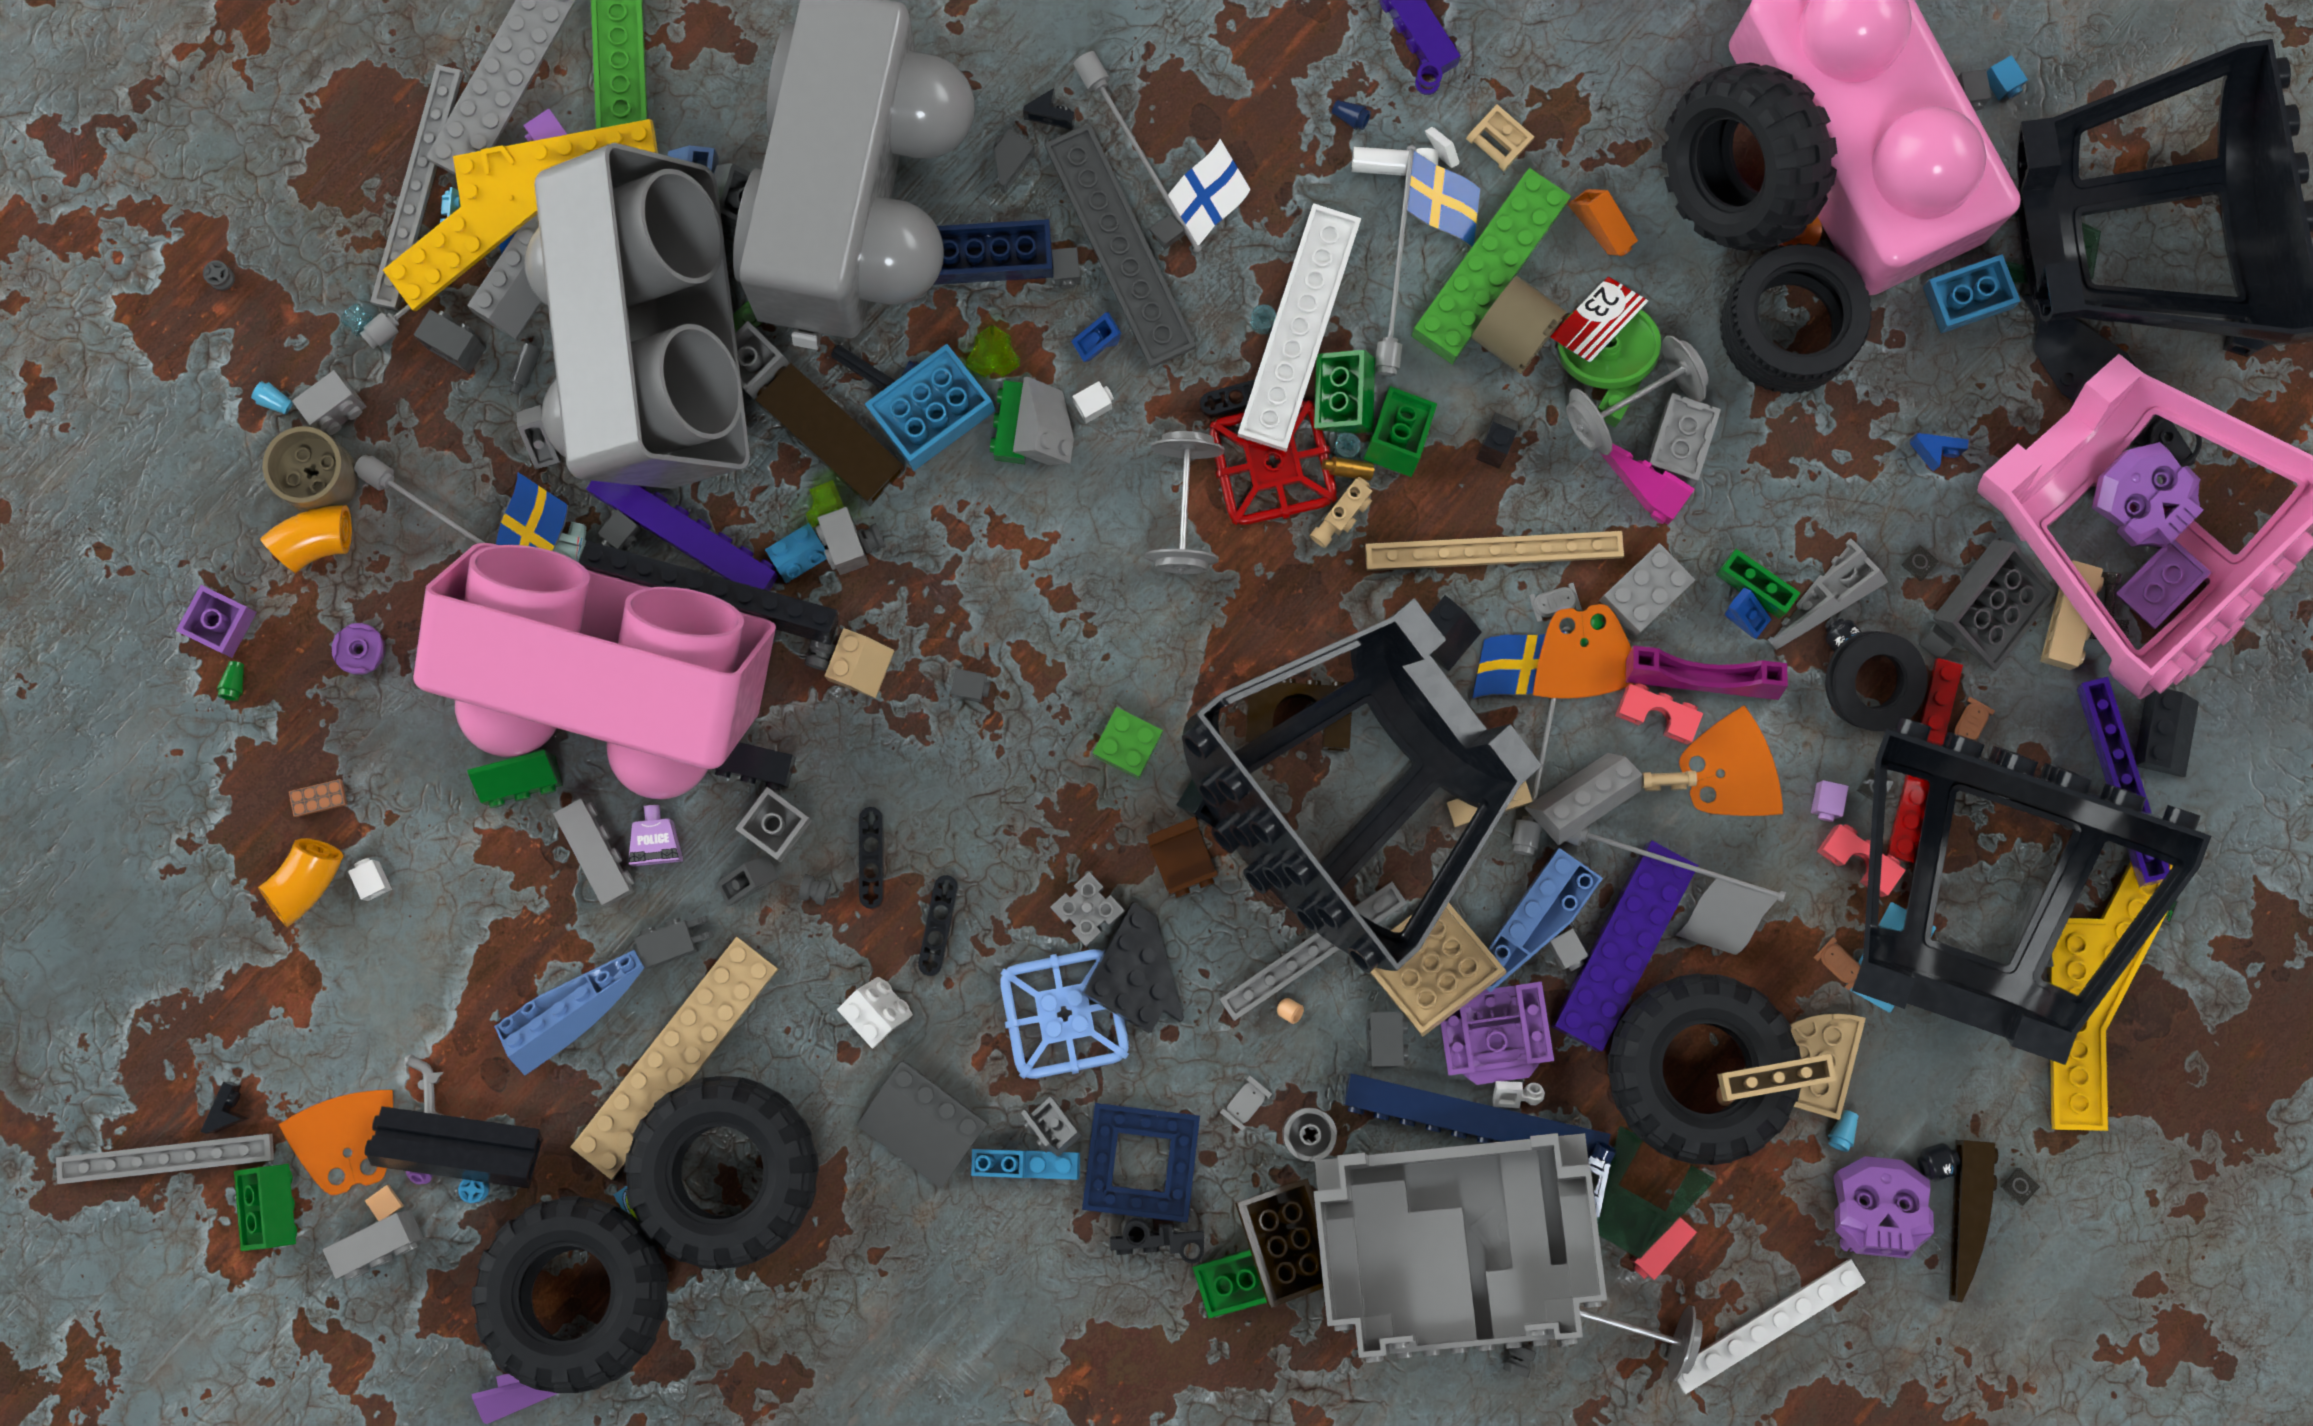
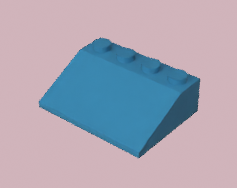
M948 344L941 347L865 403L869 412L913 471L996 411L990 397Z

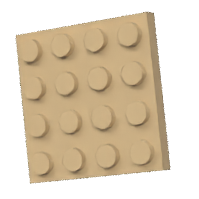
M1448 903L1421 949L1398 971L1375 968L1370 973L1423 1037L1504 976L1506 970L1450 903ZM1411 916L1391 931L1401 932L1405 928Z

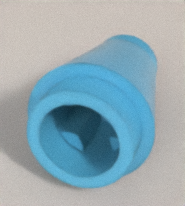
M259 382L251 396V399L255 400L257 405L285 415L293 405V402L270 382Z
M1843 1110L1840 1120L1836 1122L1828 1135L1830 1139L1828 1144L1835 1149L1848 1152L1850 1147L1854 1146L1859 1116L1852 1111Z

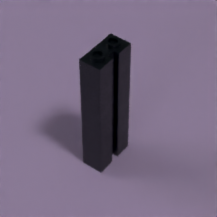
M381 1106L380 1113L374 1117L372 1130L376 1131L375 1136L373 1135L371 1140L368 1139L365 1146V1155L368 1157L371 1166L529 1189L542 1144L540 1129Z

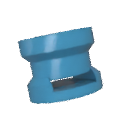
M465 1179L461 1181L458 1187L460 1198L467 1203H476L484 1200L490 1191L489 1183Z

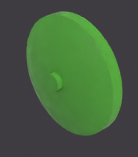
M1642 310L1622 328L1591 362H1588L1557 342L1558 356L1566 371L1578 381L1602 389L1623 388L1644 379L1656 366L1661 348L1659 330L1651 317Z

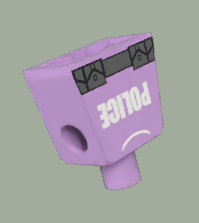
M660 805L644 806L645 821L632 823L629 865L644 866L683 862L673 820L661 819Z

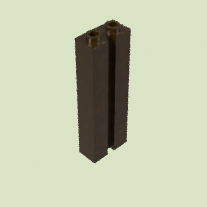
M792 363L787 367H781L776 372L775 379L770 385L766 384L758 391V397L755 399L756 402L867 505L871 506L884 493L885 488L904 472L903 464Z

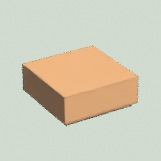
M386 1185L365 1200L378 1221L393 1215L404 1207L390 1185Z

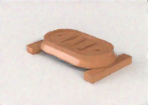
M1969 697L1966 702L1970 704L1965 708L1955 727V734L1977 741L1989 719V715L1992 716L1995 710Z
M1832 937L1813 958L1816 961L1821 958L1823 964L1842 982L1848 983L1845 988L1849 991L1854 985L1860 964L1840 945L1834 944L1837 940Z

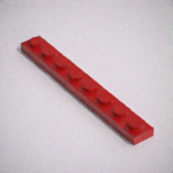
M1941 658L1935 659L1919 722L1932 727L1928 740L1941 744L1944 742L1963 668L1962 664ZM1906 775L1886 856L1891 855L1900 861L1910 864L1914 863L1929 789V782L1927 780Z

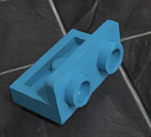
M809 523L765 549L785 583L827 559L824 552L825 548Z

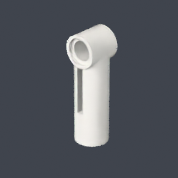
M1353 147L1352 172L1406 176L1409 151ZM1432 148L1417 149V153L1438 166L1439 152Z

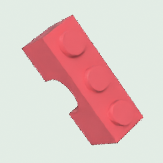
M1639 683L1630 684L1625 688L1615 716L1639 726L1644 722L1649 711H1658L1664 715L1667 723L1663 736L1688 745L1694 739L1703 713L1697 711L1698 707L1686 702L1679 704L1673 701L1674 698L1665 693L1654 694L1649 692V687Z
M1847 824L1834 826L1817 852L1838 867L1845 865L1852 855L1862 858L1866 865V872L1860 883L1867 887L1870 840L1866 839L1864 841L1858 837V832ZM1882 854L1880 897L1888 896L1905 872V869L1900 866L1901 862L1891 855L1885 856Z

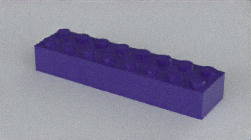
M1652 840L1647 842L1643 850L1696 867L1699 866ZM1639 855L1591 947L1584 965L1579 970L1550 1027L1596 1052L1603 1051L1695 873L1694 871Z

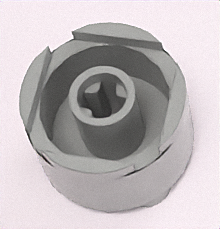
M1302 1108L1293 1112L1286 1119L1282 1129V1139L1291 1155L1302 1161L1315 1162V1160L1324 1159L1332 1152L1337 1139V1129L1334 1121L1327 1113L1316 1108ZM1307 1127L1309 1130L1315 1129L1316 1131L1312 1142L1309 1139H1303V1136L1306 1134L1304 1129Z

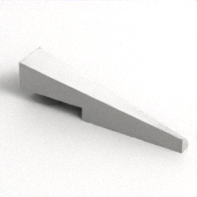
M1851 538L1846 542L1847 548L1839 557L1835 556L1832 559V566L1824 576L1820 575L1796 604L1797 610L1790 618L1786 617L1782 621L1783 627L1774 638L1769 637L1768 641L1776 650L1888 583L1882 571Z

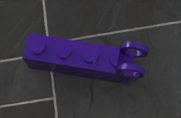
M1379 0L1384 12H1389L1392 16L1393 25L1397 32H1402L1406 38V45L1412 54L1415 53L1420 60V67L1415 79L1416 89L1424 95L1434 94L1440 86L1442 75L1458 65L1461 55L1425 0ZM1431 75L1435 81L1426 82L1422 76ZM1420 84H1421L1422 86H1424V87L1432 88V89L1426 90V89L1422 88V87L1420 86Z

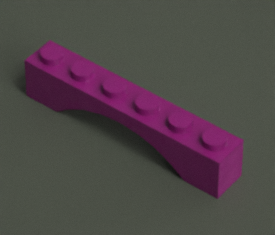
M1635 645L1626 658V683H1640L1779 700L1788 687L1787 663L1760 660L1730 665L1704 664L1677 658L1659 648Z

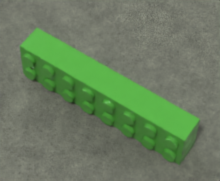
M1529 168L1414 327L1411 337L1453 365L1471 340V336L1507 285L1522 269L1565 209L1571 196Z

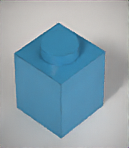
M2012 55L1991 66L1987 71L1989 87L1998 101L2007 96L2009 99L2014 98L2023 91L2021 87L2028 81Z

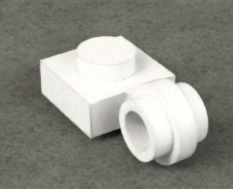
M1496 1081L1492 1098L1493 1107L1520 1108L1521 1101H1526L1530 1105H1538L1543 1101L1545 1092L1538 1083H1530L1523 1090L1522 1082Z

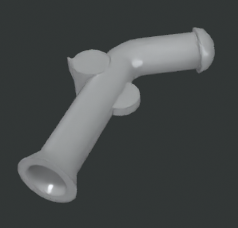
M409 1054L404 1059L405 1066H410L423 1074V1079L418 1082V1088L424 1090V1112L437 1114L435 1111L434 1084L440 1081V1077L444 1072L433 1073L432 1067L427 1062L414 1057L413 1054Z

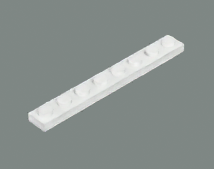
M1851 1259L1846 1260L1700 1350L1692 1370L1688 1374L1681 1373L1677 1383L1683 1393H1689L1866 1282Z

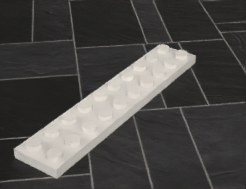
M1313 203L1238 431V437L1285 452L1287 451L1361 218Z

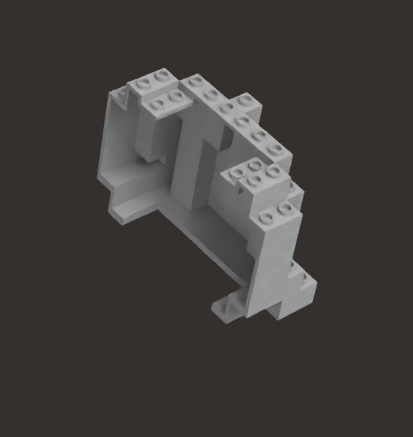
M1558 1133L1530 1136V1139L1375 1155L1357 1153L1337 1155L1338 1158L1315 1160L1318 1191H1314L1327 1326H1334L1335 1331L1353 1329V1324H1355L1359 1358L1365 1357L1366 1363L1383 1361L1385 1355L1396 1353V1358L1399 1359L1413 1357L1412 1352L1423 1351L1424 1356L1440 1355V1349L1448 1348L1451 1349V1354L1467 1352V1347L1478 1346V1351L1495 1350V1344L1505 1343L1506 1349L1522 1347V1342L1533 1341V1346L1550 1345L1549 1339L1560 1340L1561 1345L1577 1344V1338L1583 1337L1579 1303L1584 1302L1585 1308L1601 1307V1301L1607 1300L1585 1133L1558 1136ZM1493 1207L1497 1212L1477 1227V1229L1504 1262L1512 1257V1264L1504 1270L1470 1229L1473 1223ZM1501 1222L1504 1224L1500 1227L1499 1234L1503 1239L1510 1240L1509 1243L1501 1241L1497 1236L1496 1230Z

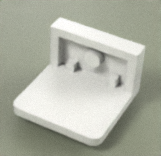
M876 977L858 988L837 1009L872 1049L893 1029L913 1015L908 1004L892 991L887 981L880 977Z

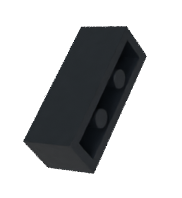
M739 742L726 761L720 767L712 770H715L716 776L730 779L732 774L740 776V781L755 785L757 780L766 782L765 787L781 790V786L789 787L796 757L792 754Z

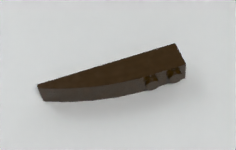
M1955 1141V1150L1959 1155L1960 1165H1957L1953 1190L1949 1300L1963 1302L1984 1249L1990 1224L1993 1191L1997 1189V1176L1994 1175V1165L1998 1162V1149L1995 1148L1994 1142Z

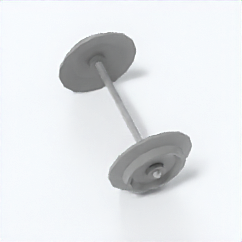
M1666 336L1662 340V351L1670 373L1601 413L1580 389H1572L1569 393L1570 403L1566 407V412L1572 429L1583 445L1589 450H1597L1604 455L1610 454L1612 451V440L1603 418L1672 379L1676 381L1677 385L1689 398L1702 402L1706 398V386L1708 385L1709 377L1703 360L1693 346L1687 341H1679L1674 336Z
M1193 431L1168 432L1162 435V440L1151 444V450L1164 456L1184 458L1179 549L1152 550L1145 553V559L1154 562L1155 569L1166 573H1205L1208 570V565L1219 562V557L1204 551L1186 549L1190 459L1218 457L1224 454L1225 448L1220 444L1214 443V437L1205 433Z
M1688 1305L1683 1311L1674 1337L1580 1309L1581 1317L1671 1343L1668 1362L1670 1381L1676 1382L1681 1373L1688 1374L1692 1370L1698 1356L1703 1331L1702 1321L1696 1319L1694 1306ZM1557 1340V1346L1563 1348L1565 1345H1561V1341Z

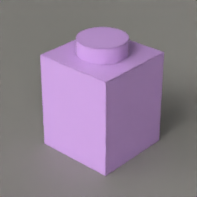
M1824 780L1816 783L1811 813L1818 815V819L1828 822H1834V819L1843 817L1849 786Z

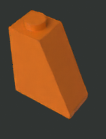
M1587 189L1568 203L1570 209L1608 255L1623 256L1630 252L1632 245L1638 241L1608 190Z

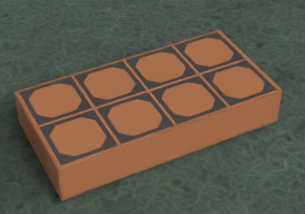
M341 779L289 791L293 816L296 818L348 805Z

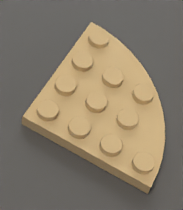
M1823 1014L1807 1017L1790 1024L1792 1035L1800 1049L1801 1059L1831 1054L1837 1079L1835 1082L1802 1087L1799 1099L1794 1104L1795 1108L1840 1120L1866 1018L1847 1014Z

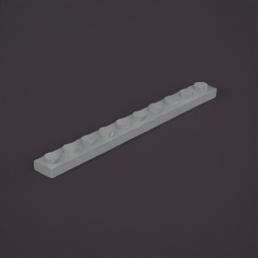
M436 65L370 301L372 305L398 311L401 294L386 276L383 269L417 242L437 170V165L428 161L426 156L454 109L463 76L462 71L459 69Z

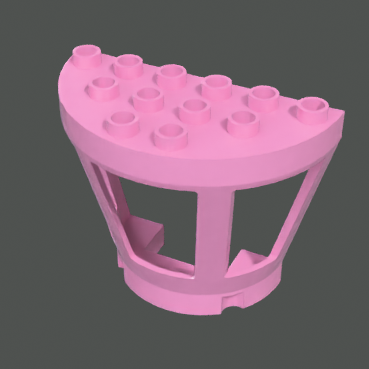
M2120 354L2085 383L2070 411L2027 450L2017 444L1983 474L1977 490L1983 498L2004 515L2019 539L2029 544L2111 657L2112 661L2108 671L2114 679L2138 699L2148 696L2154 690L2161 694L2172 683L2177 685L2187 675L2192 677L2213 655L2212 651L2219 644L2224 646L2246 623L2244 620L2265 599L2263 596L2271 588L2277 590L2297 569L2296 564L2313 548V536H2311L2313 533V455L2144 374ZM2157 414L2296 482L2298 486L2238 554L2233 555L2195 521L2179 534L2175 540L2212 573L2204 580L2207 586L2141 649L2137 650L2047 527L2065 513L2092 486H2097L2098 477L2130 446L2154 415ZM2131 503L2129 508L2132 512H2135L2136 506ZM2163 506L2164 513H2165L2170 507H2165V506Z

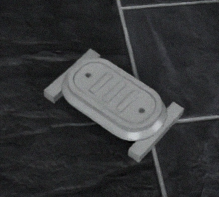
M1574 583L1568 584V587L1541 593L1536 598L1534 594L1529 595L1537 622H1541L1542 617L1553 616L1561 609L1575 608L1576 611L1582 610Z
M1251 1076L1246 1079L1250 1083L1245 1084L1228 1104L1227 1111L1222 1109L1220 1112L1241 1131L1245 1129L1243 1124L1249 1121L1264 1102L1265 1095L1268 1098L1272 1095Z

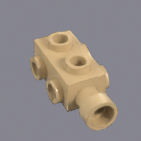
M1360 477L1354 480L1325 517L1320 527H1315L1309 535L1315 543L1326 548L1331 542V536L1334 532L1340 536L1344 530L1347 533L1357 521L1354 517L1358 511L1364 512L1372 502L1369 498L1372 490L1369 489V483Z

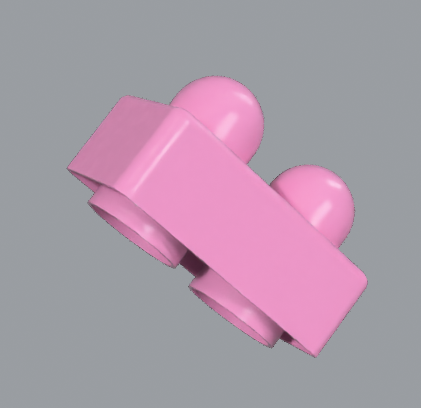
M1752 0L1729 41V50L1736 64L1752 62L1760 64V66L1769 65L1792 74L1794 80L1805 83L1815 93L1812 100L1814 104L1825 108L1831 122L1826 124L1829 137H1836L1838 154L1831 158V166L1837 169L1834 185L1826 194L1828 201L1819 213L1818 218L1837 254L1841 255L1845 261H1848L1856 269V272L1861 275L1862 280L1866 284V290L1869 292L1868 295L1879 294L1982 245L2018 210L2021 201L2019 191L1915 0Z
M478 543L468 549L426 586L413 680L416 686L425 692L455 700V715L462 732L472 744L484 752L500 757L526 755L544 745L557 728L607 742V757L610 767L617 779L630 791L646 798L669 799L680 796L694 788L703 779L708 769L720 767L757 718L776 626L767 619L739 612L726 601L703 592L676 587H648L587 570L580 563L565 555L542 548L523 545Z

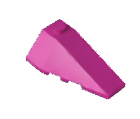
M1613 443L1610 454H1601L1645 510L1651 513V518L1658 523L1669 524L1695 490L1667 471L1663 475L1656 472L1652 467V463L1646 460H1633V455Z

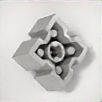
M1090 872L1074 885L1077 892L1072 897L1065 893L1050 907L1064 924L1070 920L1076 926L1071 931L1085 947L1089 946L1102 934L1098 928L1104 922L1111 926L1125 913V910L1111 895L1105 899L1100 894L1104 888Z

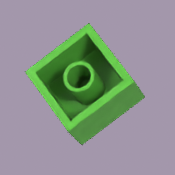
M1116 707L1093 751V757L1140 780L1163 734V730Z

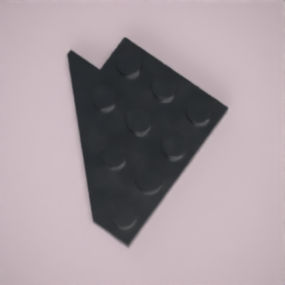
M1132 902L1084 988L1082 995L1148 1034L1152 1033L1162 1012L1179 1022L1183 1021L1184 1015L1156 917Z

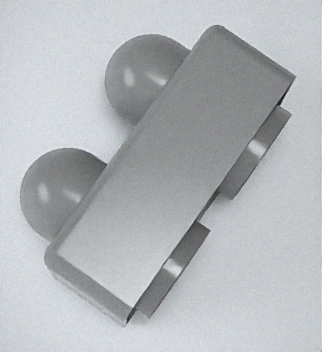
M800 0L796 22L786 23L780 33L773 56L767 94L769 142L763 168H754L746 182L738 211L733 249L735 279L737 282H741L755 317L759 322L838 337L854 338L863 328L869 301L888 305H898L913 301L921 297L933 286L941 272L944 246L936 224L926 212L916 205L902 200L891 199L900 156L932 159L954 150L965 139L972 126L975 101L967 78L953 63L936 55L916 52L909 11L901 2L892 0Z
M611 143L539 172L534 183L539 227L531 236L526 248L524 259L525 272L533 292L549 309L556 379L548 388L542 405L543 428L552 446L566 458V465L570 473L576 478L583 480L673 489L745 468L749 463L750 452L718 187L712 171L701 164L618 143Z

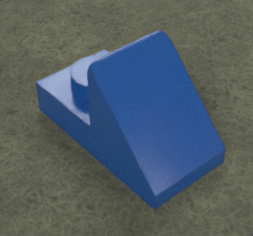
M1105 312L1071 342L1083 362H1088L1106 347L1118 345L1121 332L1109 312Z
M1917 433L1910 439V445L1932 471H1935L1940 467L1942 453L1944 457H1958L1968 450L1969 439Z
M1746 588L1741 590L1725 612V616L1755 639L1772 620L1753 592Z

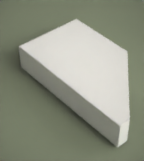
M1433 127L1425 130L1434 149L1439 152L1440 159L1451 168L1457 166L1459 159L1453 142Z

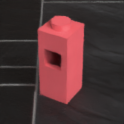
M1671 1213L1630 1259L1635 1264L1633 1270L1644 1280L1647 1277L1655 1280L1697 1232L1678 1214Z

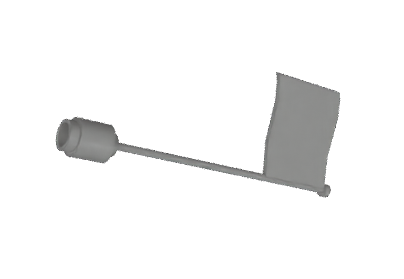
M1585 827L1565 841L1580 846L1582 842L1586 843L1588 838L1716 878L1702 894L1689 921L1676 933V936L1734 955L1741 952L1749 943L1762 917L1777 900L1784 902L1786 896L1784 891L1778 893L1591 834L1590 827Z

